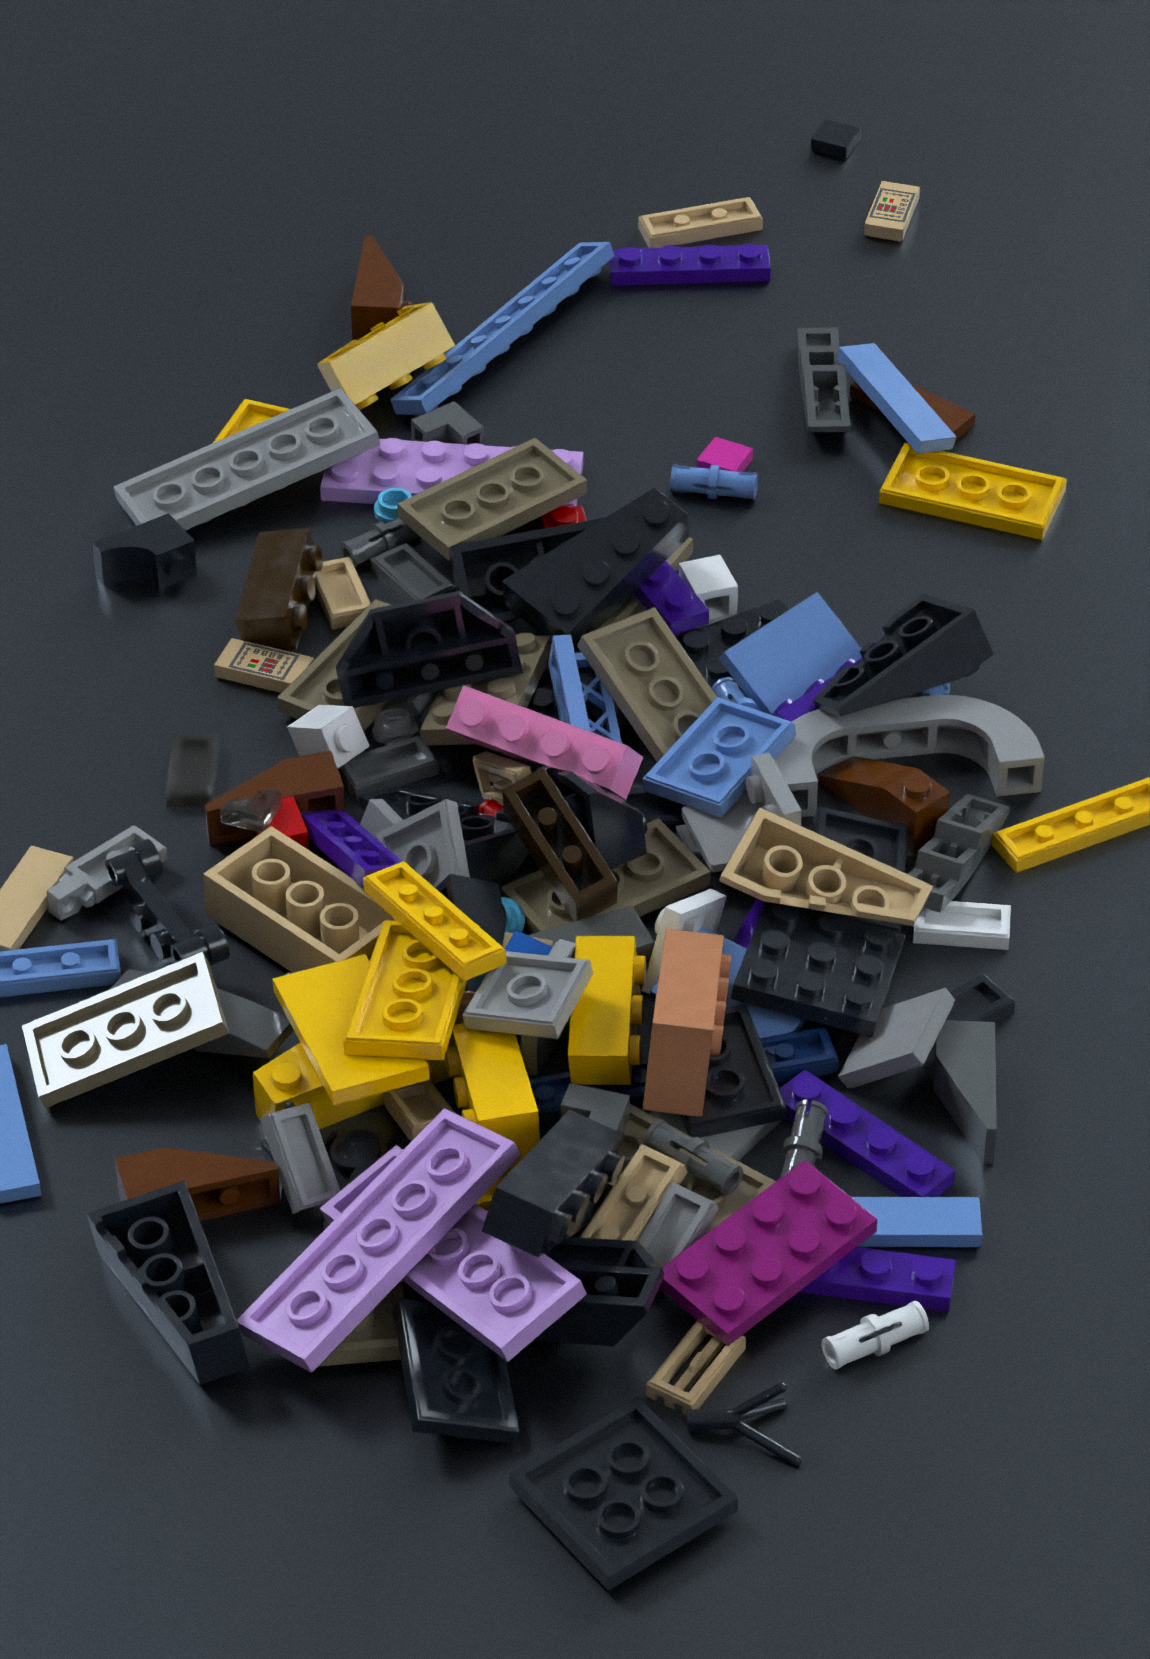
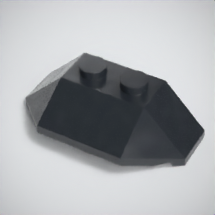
M460 591L370 609L336 665V673L344 706H353V708L523 673L514 629Z
M581 1237L567 1238L546 1252L545 1255L581 1280L587 1295L533 1341L614 1347L648 1313L665 1276L662 1267L658 1262L654 1261L652 1256L638 1241Z

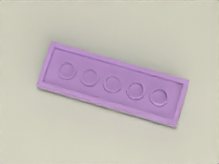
M397 438L379 439V446L324 470L320 486L321 501L375 504L379 494L389 488H402L414 496L514 447L485 446L478 443L454 444L442 443L440 441H408ZM565 449L551 450L582 475L583 452ZM577 499L562 506H576Z
M444 1108L236 1320L242 1334L312 1373L521 1156L515 1142Z
M397 1145L394 1146L319 1209L326 1222L331 1224L403 1149ZM475 1203L407 1273L402 1281L508 1362L587 1295L581 1280L547 1255L543 1254L540 1257H536L481 1232L487 1211Z

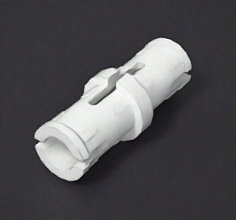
M912 1301L904 1307L881 1316L876 1314L862 1317L859 1325L822 1339L824 1356L829 1365L836 1370L849 1362L872 1353L876 1356L884 1355L890 1351L891 1345L919 1333L927 1332L929 1330L928 1317L924 1308L917 1301ZM888 1327H891L892 1329L889 1332L881 1334L863 1343L859 1342V1339L865 1338Z

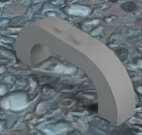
M930 695L896 699L842 717L821 709L804 714L792 721L795 723L796 736L774 759L775 764L802 810L801 817L814 816L817 809V775L826 768L840 764L852 756L876 760L934 753L961 755L977 762L987 771L996 797L1041 792L1045 757L1033 731L1010 711L977 698L958 695Z

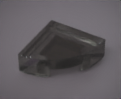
M263 789L258 790L257 796L247 797L239 801L237 797L230 800L220 810L221 823L257 832L265 831L282 805V791Z

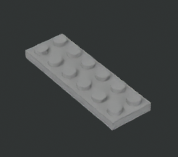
M339 388L113 486L117 501L136 526L169 513L184 530H188L269 493L283 489L310 475L322 472L326 468L351 457L358 456L367 450L379 446L380 441L376 429L344 391Z

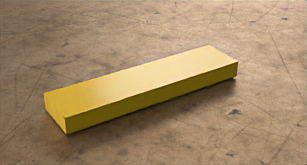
M1150 777L992 833V846L1012 870L1018 873L1150 825Z
M405 861L363 878L364 892L463 981L507 964L506 950Z

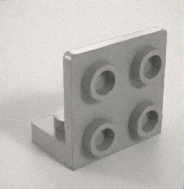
M770 753L752 756L751 776L746 777L747 793L740 797L723 818L689 806L682 808V818L711 872H719L725 869L759 807L801 826L802 810Z

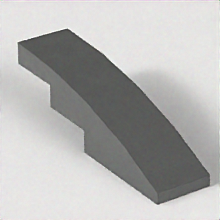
M838 327L797 328L796 340L799 373L808 433L850 432L845 365H841L836 359L839 347H841L839 346Z
M966 794L937 820L934 837L918 851L915 868L908 873V875L933 886L932 892L923 908L940 913L954 899L991 847L992 833L1000 831L1009 815V806Z
M128 969L110 989L151 972ZM216 988L229 1034L199 1045L194 1050L198 1052L270 1058L294 1029L286 1016L251 1000Z

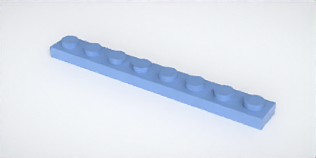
M610 242L578 243L445 354L446 360L424 371L390 400L395 414L419 417L437 409V405L448 396L458 393L462 389V384L469 378L483 372L488 362L494 357L507 352L510 348L509 345L519 336L529 333L533 329V325L542 317L553 313L556 310V305L564 298L577 293L579 286L588 278L598 275L602 271V266L615 256Z

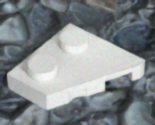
M709 889L665 906L655 923L657 937L646 972V983L641 991L650 994V990L659 980L666 929L698 932L701 927H704L716 933L726 901V895Z

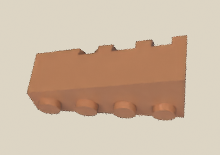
M666 929L642 1110L696 1117L703 1115L710 1055L720 1056L731 963V955L722 954L724 935Z

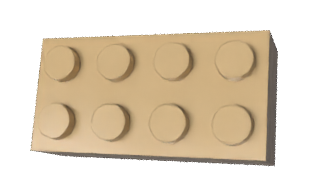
M272 826L203 873L206 915L291 972L303 971L366 954L370 961L383 921H396L364 892V888L353 878Z

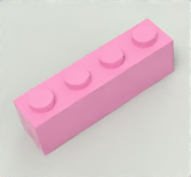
M464 685L446 726V729L463 740L512 758L573 772L624 800L628 797L643 760V756L628 745Z

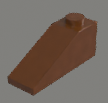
M373 236L364 237L351 302L352 339L364 337L372 332L371 328L381 322L384 324L399 316L397 311L405 306L412 305L411 301L404 300V284Z
M332 751L285 759L206 804L205 813L209 846L258 836L249 815V806L253 804L293 796L300 812L343 809L345 811L344 786Z
M852 756L819 775L820 784L861 815L907 825L906 849L912 853L920 850L934 837L937 820L949 810L950 792L918 768Z
M166 1147L115 1158L118 1193L121 1201L185 1180L200 1221L280 1204L279 1174L275 1161Z

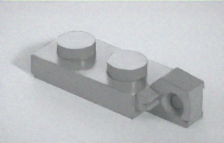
M131 826L64 867L65 875L58 880L57 885L47 890L48 912L61 921L78 913L82 905L86 908L91 907L94 903H99L123 888L122 885L116 887L112 884L106 871L105 861L128 852L130 845L150 839L157 848L162 863L167 861V848L137 826Z

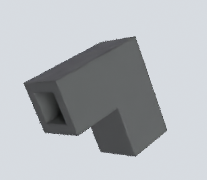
M451 402L412 419L411 436L412 441H440L442 443L454 444L478 443L484 445V426L456 402Z
M569 1083L561 1103V1118L571 1110L624 1134L630 1118V1095Z

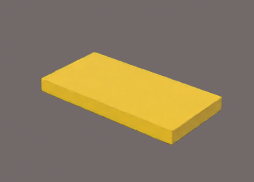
M904 443L879 491V503L1043 540L1066 491L1067 479L945 451L917 454L909 443Z
M383 921L343 1039L344 1055L444 1060L468 980L463 981L399 922Z
M366 954L272 979L274 993L333 1105L343 1104L430 1080L429 1065L425 1059L344 1055L343 1039L370 962Z

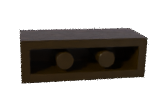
M309 528L258 533L235 617V623L243 641L281 650H295L298 648L301 632L305 631L308 625L307 609L309 601H313L315 598L316 574L323 567L321 548L319 545H314Z
M543 767L502 790L504 814L572 920L576 922L593 917L616 904L618 893L617 879L545 768Z

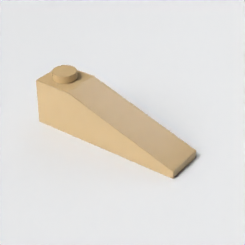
M760 807L719 880L765 902L914 926L933 889V886Z

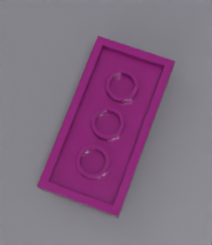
M804 1160L664 1265L662 1269L665 1276L659 1288L725 1345L729 1346L876 1233L878 1219L809 1162Z

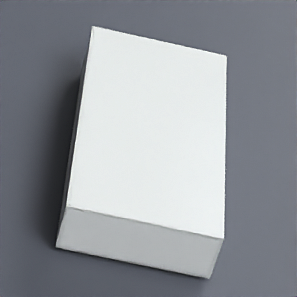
M951 901L940 913L923 908L914 924L913 943L1008 950L1011 905Z

